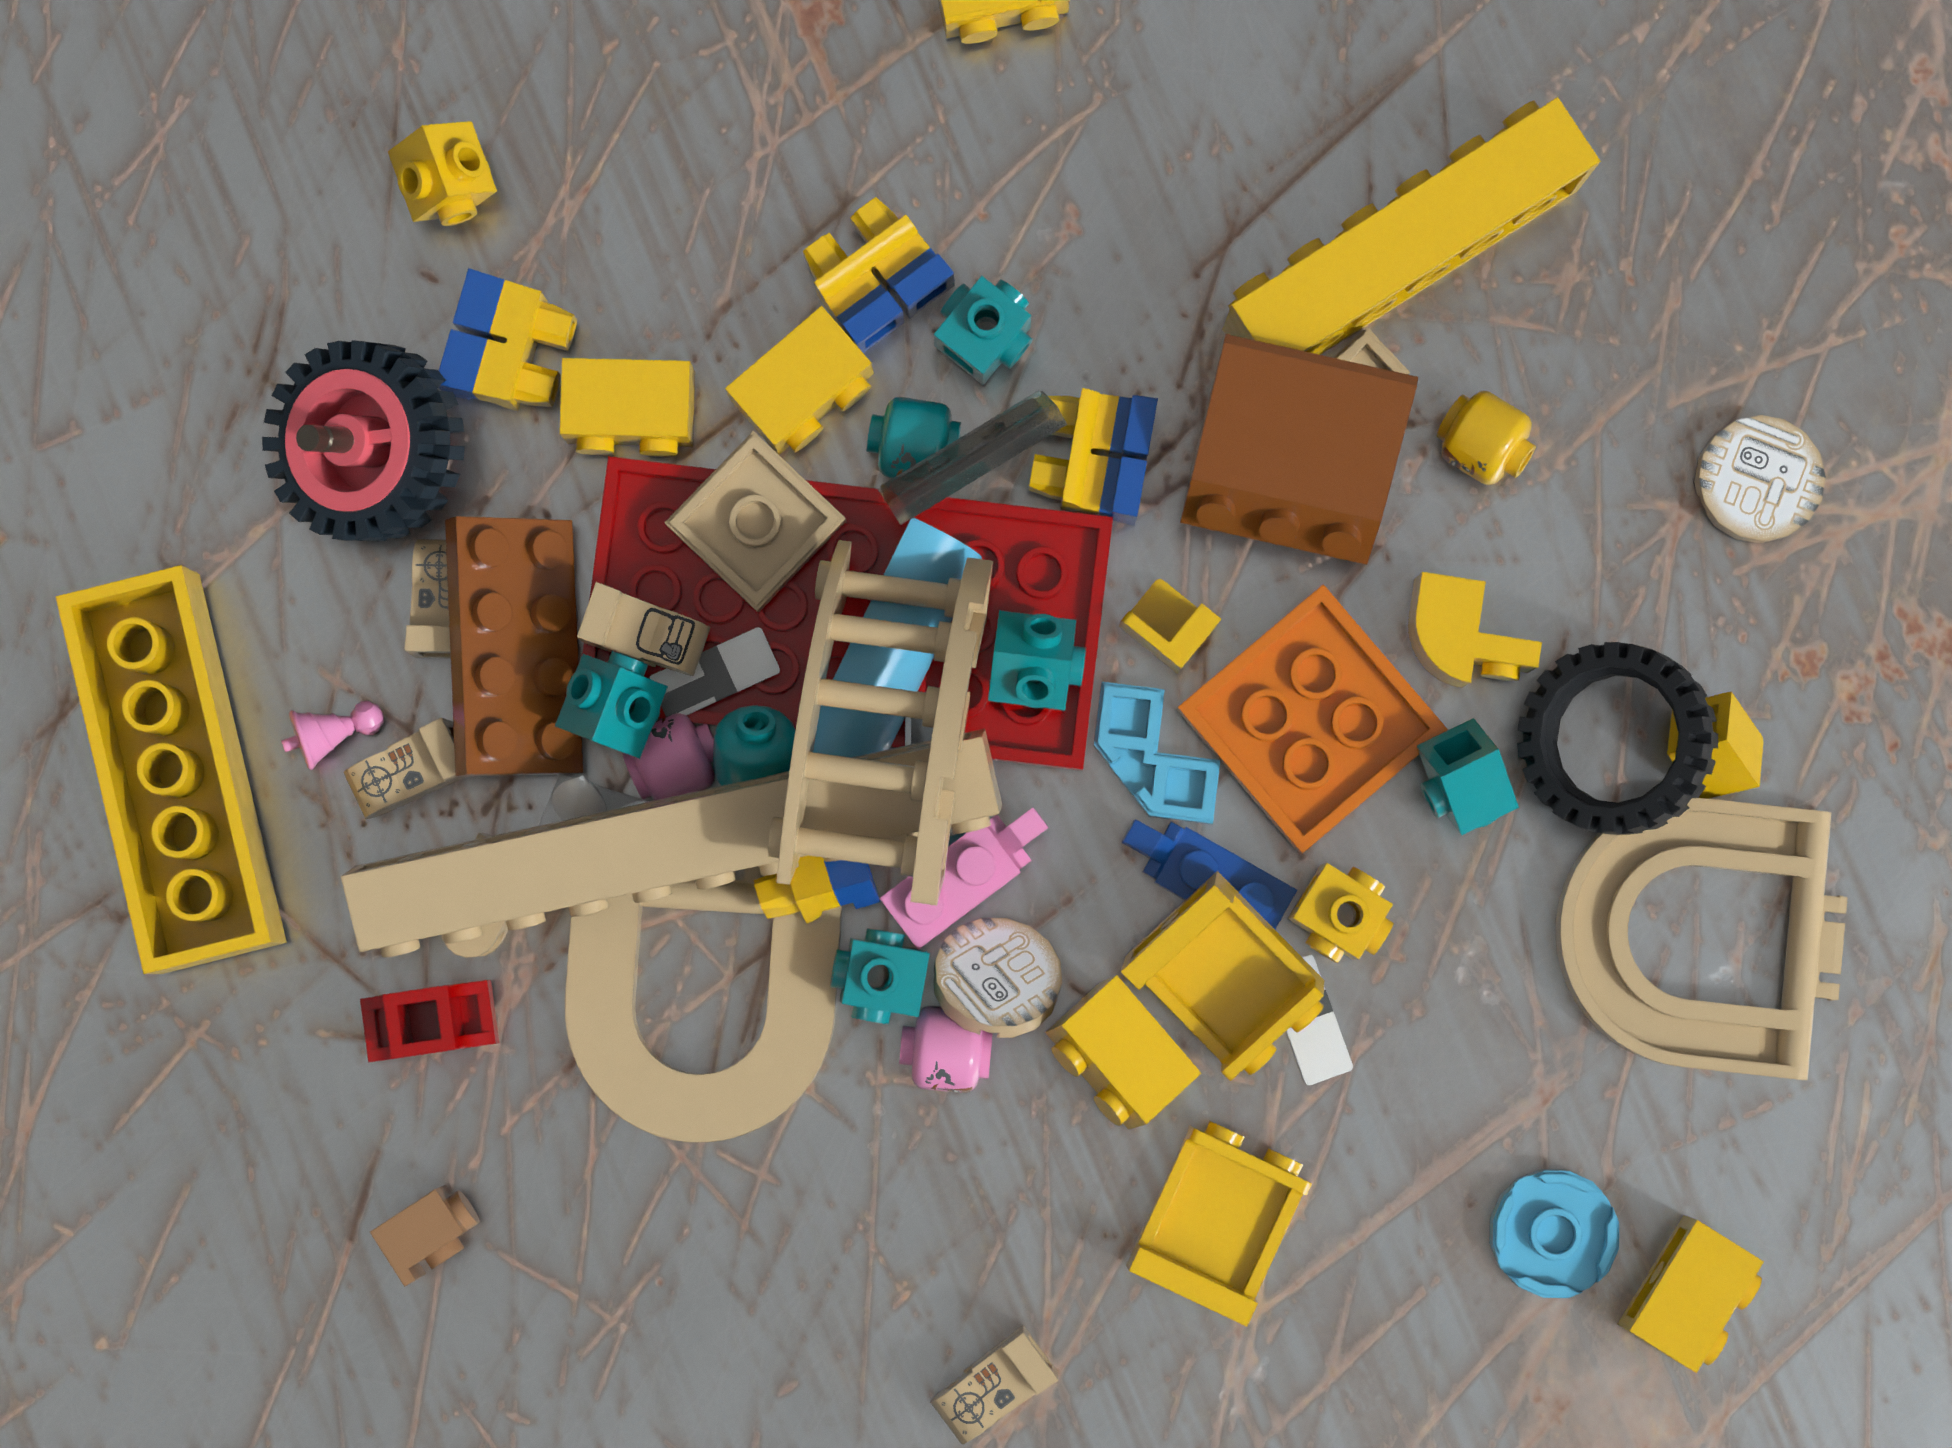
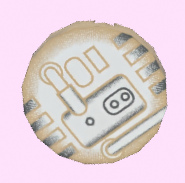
M1758 415L1736 420L1711 437L1698 458L1694 483L1697 496L1700 497L1702 506L1707 511L1705 514L1715 527L1734 539L1760 544L1787 537L1809 522L1822 501L1826 476L1821 454L1804 431L1785 419Z
M980 918L959 926L943 941L934 964V994L944 1013L964 1030L979 1035L981 1030L989 1033H998L997 1038H1014L1035 1030L1052 1014L1062 986L1060 959L1050 942L1032 927L1008 918Z

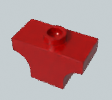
M491 980L422 988L360 999L368 1063L500 1043Z

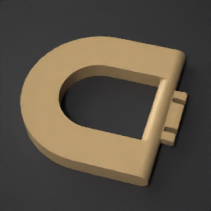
M1692 798L1687 804L1690 807L1679 817L1670 818L1667 820L1668 824L1660 828L1645 830L1643 833L1631 835L1598 833L1579 854L1567 875L1559 897L1555 921L1556 950L1560 969L1568 990L1585 1017L1597 1030L1621 1048L1641 1058L1657 1063L1808 1081L1815 998H1823L1828 1001L1839 1000L1840 984L1820 982L1818 977L1820 972L1841 974L1845 923L1825 921L1824 915L1825 912L1846 914L1848 899L1841 895H1824L1832 813L1725 800ZM1681 866L1792 877L1781 1009L1682 999L1667 994L1654 986L1642 974L1635 963L1628 940L1630 913L1635 900L1645 886L1660 874Z
M759 866L745 869L744 880H735L731 883L708 889H697L695 880L670 885L672 894L657 900L634 903L632 894L607 899L609 907L605 910L571 917L565 990V1022L571 1051L588 1085L597 1097L623 1120L650 1134L675 1141L714 1142L727 1140L752 1132L776 1119L789 1109L813 1082L830 1046L834 1029L837 988H831L830 982L836 950H840L843 906L823 911L818 919L807 924L800 911L773 918L767 1013L762 1033L752 1050L738 1063L725 1070L706 1074L685 1072L668 1065L651 1051L640 1033L636 1020L635 1002L642 907L765 915L759 904L753 880L762 876Z

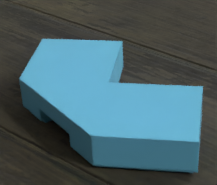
M1101 682L1093 746L1148 817L1213 824L1220 760L1157 752L1165 689Z

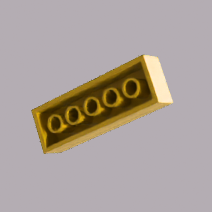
M1558 97L1541 108L1535 100L1530 101L1505 118L1502 122L1505 127L1488 142L1480 134L1459 146L1448 156L1451 162L1433 177L1428 169H1424L1407 179L1395 189L1398 196L1391 200L1386 207L1378 211L1375 205L1371 203L1355 212L1341 224L1344 230L1328 244L1324 245L1320 238H1316L1292 253L1287 258L1290 265L1270 280L1267 274L1263 272L1241 285L1233 292L1236 299L1228 305L1230 310L1222 330L1225 334L1322 355L1576 193L1601 161Z
M183 565L55 596L143 974H165L287 943L200 574Z

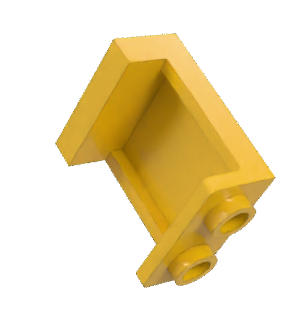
M1218 871L1125 956L1121 973L1138 990L1146 985L1220 1060L1222 1064L1221 1073L1229 1081L1233 1080L1243 1070L1248 1075L1257 1072L1276 1052L1277 1048L1272 1044L1290 1027L1296 1033L1303 1030L1319 1015L1324 1007L1320 1000L1324 996L1325 980Z
M1209 1121L1205 1132L1190 1125L1126 1266L1130 1272L1247 1327L1258 1305V1302L1255 1300L1297 1206L1303 1194H1308L1312 1183L1298 1176L1303 1164L1269 1148L1263 1159L1240 1149L1245 1138L1244 1136L1212 1121Z

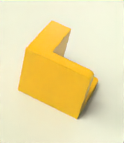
M1157 579L1133 609L1128 611L1123 617L1119 627L1178 674L1219 624L1221 618L1202 603L1197 608L1167 582Z
M1732 691L1706 697L1705 700L1713 708L1716 722H1713L1712 725L1713 731L1718 734V748H1713L1711 759L1716 762L1712 775L1706 774L1702 782L1706 787L1699 798L1709 799L1760 787L1764 743L1761 733ZM1673 710L1667 755L1672 762L1675 760L1679 734Z

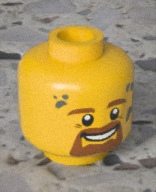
M1479 391L1471 398L1462 394L1449 409L1436 435L1437 438L1443 441L1441 449L1443 459L1485 485L1497 483L1506 473L1517 478L1528 464L1536 449V445L1527 440L1532 427L1530 417L1488 391Z

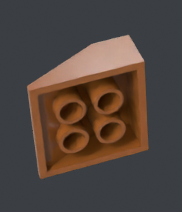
M1225 334L1190 470L1180 523L1367 565L1382 521L1417 389L1418 377Z

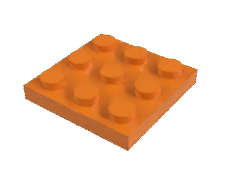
M1324 584L1177 707V711L1299 854H1303L1419 755L1417 745L1448 730Z

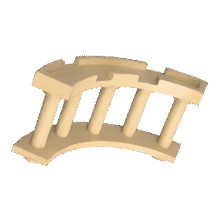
M839 540L832 561L821 560L818 567L815 599L821 601L810 646L799 706L784 817H773L768 840V857L779 858L777 883L787 885L791 883L800 854L901 868V875L913 877L910 902L937 906L945 878L955 791L943 790L944 778L954 779L957 754L962 751L970 702V692L967 691L971 668H976L986 624L993 561L967 557L962 578H950L948 584L849 571L852 542ZM846 597L942 609L945 610V617H952L953 619L952 623L940 621L937 628L842 615L846 603ZM834 640L934 654V661L944 662L940 688L928 686L926 693L826 679ZM821 705L923 719L922 726L933 728L929 760H916L915 766L813 752ZM809 779L911 793V800L922 801L918 837L907 835L905 842L803 828Z

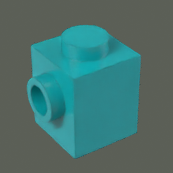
M1474 718L1417 745L1429 779L1420 784L1424 798L1434 816L1439 818L1446 815L1461 836L1476 828L1487 826L1497 818L1519 808L1500 751Z

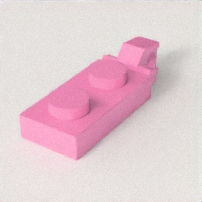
M1034 807L1007 827L1000 817L995 815L990 819V826L968 832L948 846L945 878L937 906L910 902L913 877L910 876L880 897V900L918 950L1020 874V869L1032 861L1022 847L1049 828Z

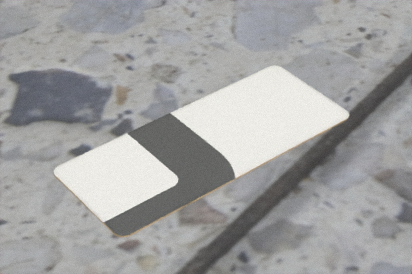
M1312 955L1302 957L1320 975L1314 957ZM1325 986L1324 996L1320 1000L1324 1007L1319 1015L1298 1033L1291 1027L1287 1030L1303 1079L1307 1085L1316 1084L1353 1069L1352 1061Z

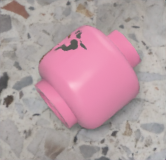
M681 713L656 721L651 729L640 759L622 753L629 774L642 799L652 796L654 800L705 790L714 782L715 773L711 763L713 762L714 745L712 731L708 724L695 727L690 718Z
M926 1006L921 1009L919 1017H917L916 1027L903 1026L899 1064L912 1065V1079L918 1088L968 1093L976 1087L979 1078H989L993 1033L981 1030L979 1035L964 1030L944 1013L942 1007Z

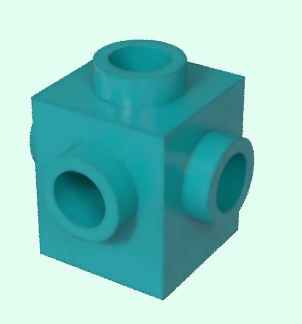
M981 276L971 289L963 283L953 292L940 311V314L946 320L933 334L934 346L984 385L1001 363L1010 369L1021 358L1033 341V338L1026 334L1031 328L1032 315L1025 310L1029 302L1018 290L1001 279L996 285H993L985 277ZM983 322H990L996 327L990 330H983L978 325Z
M999 610L988 701L1024 705L1030 708L1065 710L1068 686L1082 685L1086 647L1074 646L1076 620L1057 618L1047 614L1033 615Z
M612 651L608 662L582 654L577 670L568 683L567 696L555 727L640 759L651 729L658 720L660 706L668 686L644 677L648 664Z
M867 928L865 940L850 938L848 951L836 950L830 987L841 989L839 1001L842 1004L853 1006L852 1018L889 1024L891 1013L919 1017L930 953L924 950L903 947L904 934ZM876 965H885L888 970L887 981L878 987L870 986L867 980L870 969Z

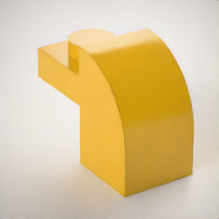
M1421 572L1413 582L1408 616V635L1415 656L1431 675L1446 684L1463 688L1471 683L1473 665L1482 666L1481 676L1504 681H1519L1520 672L1529 673L1539 667L1542 642L1479 632L1486 581Z

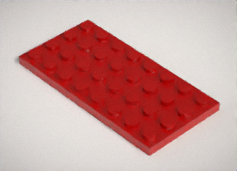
M608 456L590 598L595 583L598 582L619 590L623 594L699 621L711 627L702 652L759 627L763 630L780 668V672L777 675L686 715L692 723L698 725L708 724L709 726L717 727L726 714L740 707L758 705L770 707L783 713L793 722L796 730L810 646L821 601L815 599L816 578L820 561H832L839 540L850 541L852 544L849 571L884 575L911 517H914L969 546L980 554L983 560L993 561L986 624L976 668H971L967 691L970 692V702L964 733L985 729L992 760L1083 771L1113 517L806 480L846 518V522L758 613L665 524L669 517L716 469ZM846 597L842 615L863 617L871 600ZM999 610L1033 615L1047 614L1057 618L1076 620L1074 646L1086 647L1082 685L1068 686L1065 710L1030 708L1024 705L988 701ZM834 640L826 679L833 680L850 642ZM585 643L583 644L582 654L608 662L611 652ZM933 659L918 692L926 693L928 686L940 688L944 662L934 661ZM648 665L644 677L650 679L651 675L666 668ZM661 706L658 720L666 718ZM905 719L890 748L905 746Z

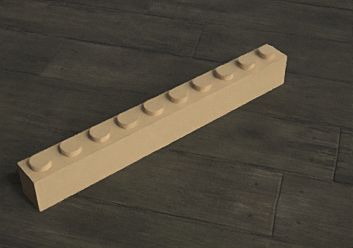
M985 729L964 733L962 751L957 754L954 779L944 778L943 790L955 791L951 822L953 834L968 833L986 828L991 825L989 816L1000 814L1002 801ZM931 740L852 758L915 766L916 760H929ZM789 771L357 865L343 874L341 880L359 952L380 948L381 955L384 958L398 956L419 949V939L442 934L445 944L463 942L483 935L481 926L506 921L508 930L523 929L545 922L544 912L569 907L571 917L588 915L607 909L609 907L607 899L632 894L634 903L653 901L671 895L670 885L695 880L697 889L713 888L735 881L734 871L759 866L760 874L763 876L777 874L779 858L768 857V840L773 817H784ZM809 779L803 828L905 842L907 835L918 837L922 801L911 800V793ZM824 858L825 862L838 861L837 859Z

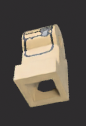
M596 582L577 638L585 644L608 652L620 653L653 667L657 665L685 675L694 676L711 627Z

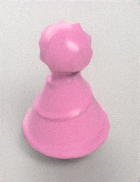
M361 701L355 705L350 716H338L333 713L329 715L312 714L310 712L298 713L291 710L289 716L295 736L281 740L285 752L300 748L307 768L313 770L322 758L329 752L334 751L335 747L345 738L351 736L354 730L365 736L377 733L384 723V715L379 705L370 701Z

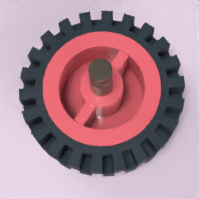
M351 340V342L335 341L327 343L328 349L314 348L304 354L309 364L293 363L285 372L295 382L294 385L277 383L271 396L285 403L283 410L266 409L263 423L279 426L278 437H262V451H275L279 453V461L265 464L268 478L284 479L286 482L274 490L281 503H297L289 512L292 517L298 522H312L309 530L319 535H333L332 539L387 541V538H401L411 534L409 528L424 527L432 520L426 510H442L449 500L439 492L440 487H456L460 474L447 469L448 461L464 460L465 446L450 445V434L464 432L463 419L448 417L446 410L459 404L453 392L439 391L437 389L446 379L438 370L424 368L428 362L426 359L415 353H406V348L396 345Z

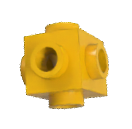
M472 121L422 125L388 151L399 189L404 196L413 222L439 219L442 226L460 224L476 216V206L497 192L489 164L485 159Z
M1328 863L1319 866L1287 918L1311 933L1305 944L1335 963H1339L1343 955L1350 959H1360L1365 950L1375 955L1394 925L1392 921L1385 918L1393 904L1380 896L1385 889L1382 883L1356 867H1352L1346 875ZM1343 903L1348 905L1353 912L1352 922L1347 927L1342 925L1337 917L1338 908Z

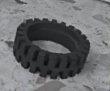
M1604 642V645L1591 644L1578 648L1579 653L1564 655L1555 661L1557 667L1553 671L1545 670L1536 680L1541 685L1536 692L1529 691L1524 705L1529 707L1526 717H1519L1517 730L1523 732V742L1517 743L1518 756L1525 759L1527 767L1523 768L1522 771L1527 782L1533 784L1537 789L1534 794L1542 804L1553 809L1552 813L1580 828L1603 834L1631 835L1643 833L1645 830L1657 829L1668 824L1667 820L1672 817L1681 816L1690 808L1687 805L1692 798H1699L1706 786L1702 782L1706 774L1712 775L1716 762L1711 759L1713 748H1718V734L1713 731L1712 725L1713 722H1716L1713 708L1705 700L1707 694L1701 684L1696 682L1691 677L1692 674L1682 665L1668 656L1635 644L1621 642ZM1614 676L1639 678L1658 689L1673 710L1679 733L1675 760L1663 780L1643 796L1619 803L1597 800L1577 788L1563 769L1557 746L1560 721L1572 699L1591 683Z

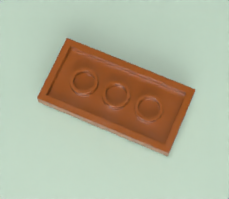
M463 516L446 519L445 534L455 776L574 775L583 773L582 737L555 727L567 696L568 683L578 667L572 520Z

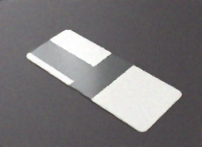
M757 627L702 652L694 676L685 675L666 668L651 675L650 679L668 686L661 707L665 716L669 717L677 713L691 714L777 675L780 672V668L763 630Z

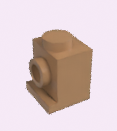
M443 1185L370 1231V1234L405 1287L426 1274L420 1265V1262L426 1260L432 1270L463 1250L464 1246L458 1237L472 1229L480 1221L473 1206L461 1191L458 1190L452 1194L448 1187Z

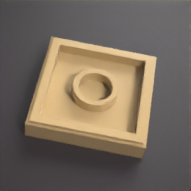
M752 431L669 517L665 524L759 613L843 526L846 518L763 439Z

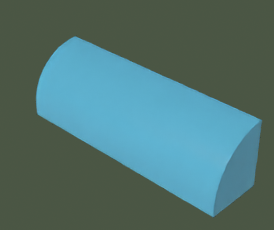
M911 517L884 575L948 584L950 578H962L967 557L982 559V556L952 536ZM871 600L863 618L937 628L940 621L951 623L953 619L952 617H945V610L875 600ZM850 643L833 680L918 692L934 659V654ZM821 705L813 752L852 758L889 750L905 717Z

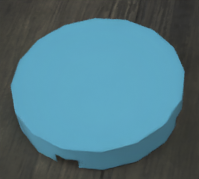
M1539 1169L1517 1178L1499 1195L1490 1216L1489 1244L1498 1267L1516 1286L1542 1298H1570L1583 1293L1582 1291L1589 1289L1595 1282L1598 1283L1610 1271L1619 1250V1221L1608 1198L1593 1181L1568 1170Z

